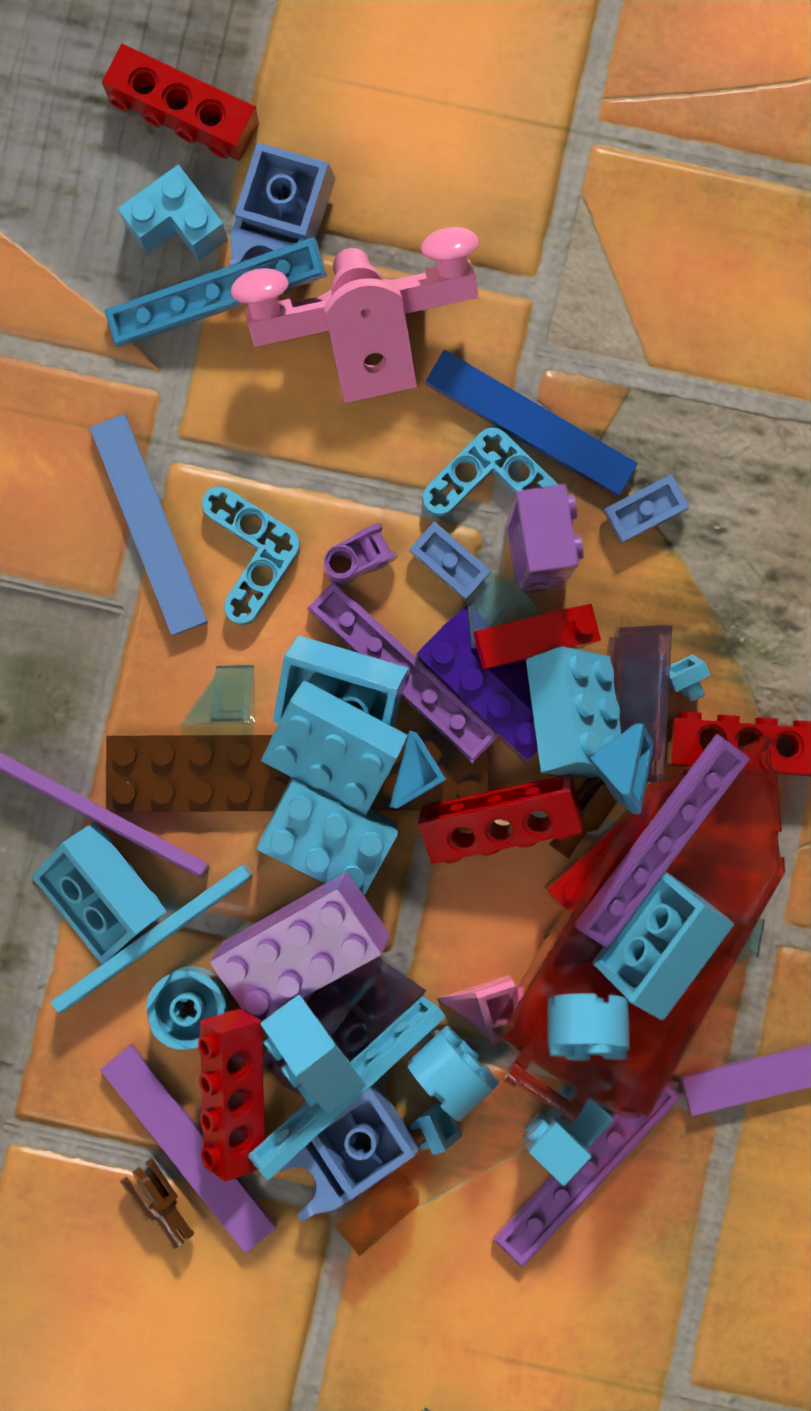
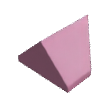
M510 975L437 998L490 1039L491 1045L528 1033L516 988Z

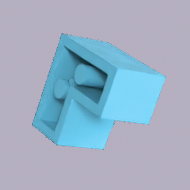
M179 164L117 208L125 226L146 254L175 233L180 236L198 261L228 241L223 222Z
M297 995L260 1023L269 1036L264 1041V1044L277 1061L284 1058L287 1064L281 1068L291 1084L298 1088L311 1107L318 1103L324 1112L329 1115L366 1086L349 1060L332 1040L300 995Z
M576 1080L570 1086L567 1083L562 1085L551 1098L553 1105L544 1114L537 1112L524 1126V1130L527 1132L523 1135L528 1152L563 1186L591 1158L587 1148L614 1120L610 1113Z

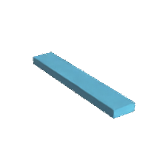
M242 864L50 1003L57 1013H63L250 880L253 877L252 871L247 864Z
M424 996L421 997L350 1062L366 1084L364 1088L329 1115L324 1112L318 1103L311 1107L306 1102L256 1147L248 1157L268 1181L436 1027L446 1017L440 1008Z

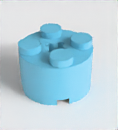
M184 966L174 970L159 980L148 996L146 1007L151 1031L160 1042L170 1048L177 1050L197 1048L200 1037V1020L230 1011V994L226 986L216 974L202 967ZM191 999L195 1003L193 1008L197 1013L192 1012L187 1016L183 1013L185 1006L181 1001L186 1002Z
M564 994L554 996V999L548 998L549 1055L566 1057V1060L588 1061L590 1060V1055H603V1059L609 1060L627 1059V1050H629V1000L625 997L609 995V1003H604V999L596 998V994Z
M449 1026L438 1032L408 1062L409 1070L430 1096L434 1095L443 1104L440 1107L458 1122L478 1106L500 1083L496 1075L486 1065L482 1067L477 1061L479 1054L465 1039L461 1040Z

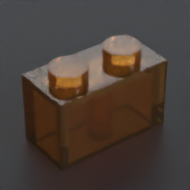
M397 1168L354 1197L335 1215L334 1227L360 1257L420 1204L419 1191L402 1171Z

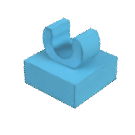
M694 654L659 670L664 683L675 692L681 690L683 696H688L690 702L705 696L699 681L711 675L706 662Z
M442 1102L434 1104L410 1125L411 1130L421 1128L425 1139L419 1144L420 1149L427 1150L430 1148L433 1155L446 1151L463 1136L456 1120L440 1107L443 1104Z

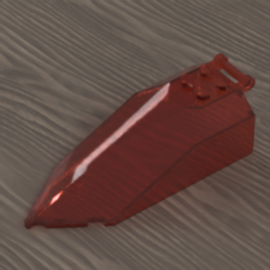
M761 736L757 741L743 747H736L748 756L750 760L666 870L674 878L713 905L732 921L734 926L664 1021L629 1001V1050H627V1059L609 1060L603 1059V1055H590V1060L571 1061L566 1060V1057L549 1055L548 998L554 999V996L564 994H596V998H602L604 1003H609V995L625 997L592 963L604 946L580 932L574 925L692 766L684 769L680 774L665 780L660 779L646 787L641 813L632 814L630 812L550 931L491 1029L519 1053L503 1081L512 1087L518 1085L559 1112L561 1114L560 1118L568 1124L572 1125L588 1099L627 1119L647 1118L650 1116L786 872L785 859L780 857L778 833L782 832L777 770L772 767L770 749L774 746L771 738ZM530 1062L574 1089L575 1093L572 1098L568 1100L527 1073L526 1069Z

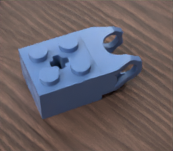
M257 142L234 213L236 218L230 234L231 259L229 266L311 237L317 239L336 179L328 162ZM292 289L284 291L281 295L288 296Z
M375 1082L279 1171L292 1167H301L308 1170L315 1179L316 1193L314 1198L297 1214L303 1222L314 1214L336 1210L347 1201L352 1200L413 1158L420 1149V1145L379 1083ZM360 1132L366 1133L371 1138L369 1142L371 1147H368L366 1143L361 1146L357 1142Z

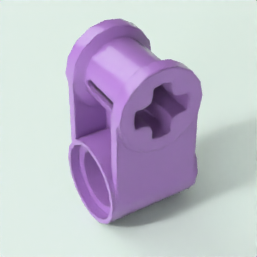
M380 523L359 531L351 538L331 547L324 556V572L330 582L334 581L337 585L348 584L367 573L385 567L398 558L395 551H390L381 534L383 527ZM337 557H344L350 561L351 568L345 573H336L331 569L330 563Z

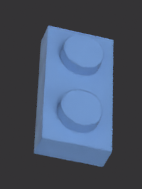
M671 474L605 508L603 513L620 544H623L686 511L689 505Z
M435 521L409 549V552L465 601L491 573V570Z

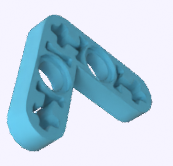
M492 427L480 432L427 485L423 493V506L427 513L432 516H447L491 472L514 494H516V491H522L531 486L536 476L541 480L537 483V488L558 484L505 432ZM488 439L490 442H493L495 439H498L500 441L499 451L505 457L509 451L513 452L514 455L507 458L503 467L500 468L497 464L501 462V457L494 451H491L489 454L485 453L486 443L484 440ZM462 463L473 465L477 472L475 479L471 482L458 480L455 475V469L458 465ZM514 463H523L529 469L528 479L523 482L512 480L508 474L509 467ZM448 477L452 485L462 492L457 495L455 489H453L446 497L447 506L444 507L442 504H438L434 507L431 505L433 501L431 493L435 491L441 494L448 487V482L444 481Z
M215 486L209 489L203 496L202 507L205 514L213 522L257 549V552L224 603L225 613L233 623L240 626L249 625L258 618L295 561L300 551V541L297 534L285 524L228 488ZM223 496L227 497L225 502L229 508L236 512L238 505L243 506L236 514L232 525L227 523L232 519L229 513L221 509L217 513H213L214 506L211 501L214 498L221 500ZM248 515H256L262 520L260 531L254 535H248L241 529V522ZM270 525L275 527L271 530L273 536L280 540H283L286 536L290 537L289 543L292 547L290 552L283 550L280 554L276 553V544L268 538L265 540V545L259 543L267 535ZM266 566L273 571V579L269 585L258 586L253 583L252 574L256 568ZM245 584H248L254 592L263 596L260 600H257L253 595L248 602L251 613L249 615L242 613L239 617L234 616L236 609L233 607V603L236 600L241 603L245 600L249 593L242 588Z

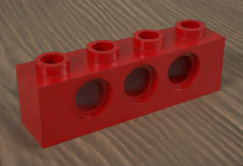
M121 43L101 82L108 101L117 109L128 112L130 109L141 114V117L149 124L158 128L164 125L174 130L175 134L186 142H200L208 146V149L213 154L223 159L231 157L240 161L259 124L256 106ZM144 87H154L148 94L139 93ZM178 102L187 103V106L181 110L171 109ZM210 118L221 119L217 125H205V122Z
M679 712L678 718L668 720L665 765L692 767L704 752L699 743V737L704 730L712 732L714 736L718 734L738 750H740L738 747L740 735L745 733L751 736L754 748L750 754H745L750 760L741 771L811 776V721L795 720L793 721V727L778 726V719L757 717L755 718V724L740 723V716L723 714L717 715V721L702 720V713ZM781 736L786 737L792 745L791 753L787 757L781 756L776 749L777 740Z
M567 774L422 806L418 827L431 864L439 862L450 864L468 856L478 854L483 856L493 855L506 848L516 846L528 848L540 841L549 839H569L578 833H582L583 812L572 775ZM541 811L548 816L539 818L531 813ZM502 819L510 824L498 825L494 821ZM463 827L470 829L472 832L462 833L457 829Z
M240 1008L200 1020V1037L198 1039V1049L201 1054L199 1086L202 1091L200 1123L203 1128L201 1159L207 1170L225 1182L258 1170L248 1156L265 1140L262 1025L260 1024L262 1020Z

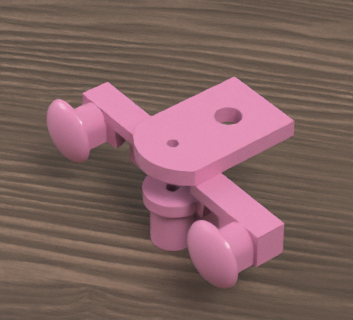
M446 227L432 232L423 241L421 252L425 257L435 260L436 266L426 268L425 273L395 280L382 279L378 270L371 266L368 256L362 250L348 248L341 251L333 261L335 277L332 281L331 290L321 296L291 302L290 299L279 301L278 296L288 287V279L280 271L270 268L251 270L238 277L231 287V295L235 300L248 304V308H245L254 347L329 331L344 403L417 387L405 314L478 298L476 275L470 259H467V255L477 249L479 239L474 232L463 227ZM372 353L383 355L381 362L376 365L364 363V359Z

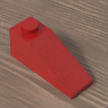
M592 604L560 609L473 632L482 670L526 661L527 658L561 646L581 649L601 641Z

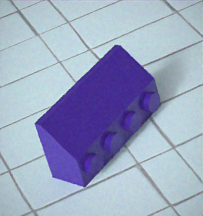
M467 604L416 653V658L499 734L498 738L525 763L538 751L526 661L482 670L473 632L492 626Z

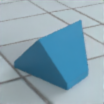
M644 724L633 725L590 757L612 797L632 814L641 813L654 747Z
M409 731L389 807L398 809L446 780L417 732Z

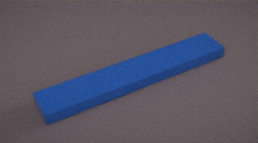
M446 350L442 352L425 380L426 386L617 498L638 464Z

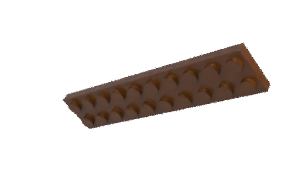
M418 734L446 780L398 809L389 807L406 745L405 741L370 808L374 811H421L422 806L488 792V749L472 764L441 734ZM273 735L107 736L106 809L111 812L274 811L291 777L261 761Z

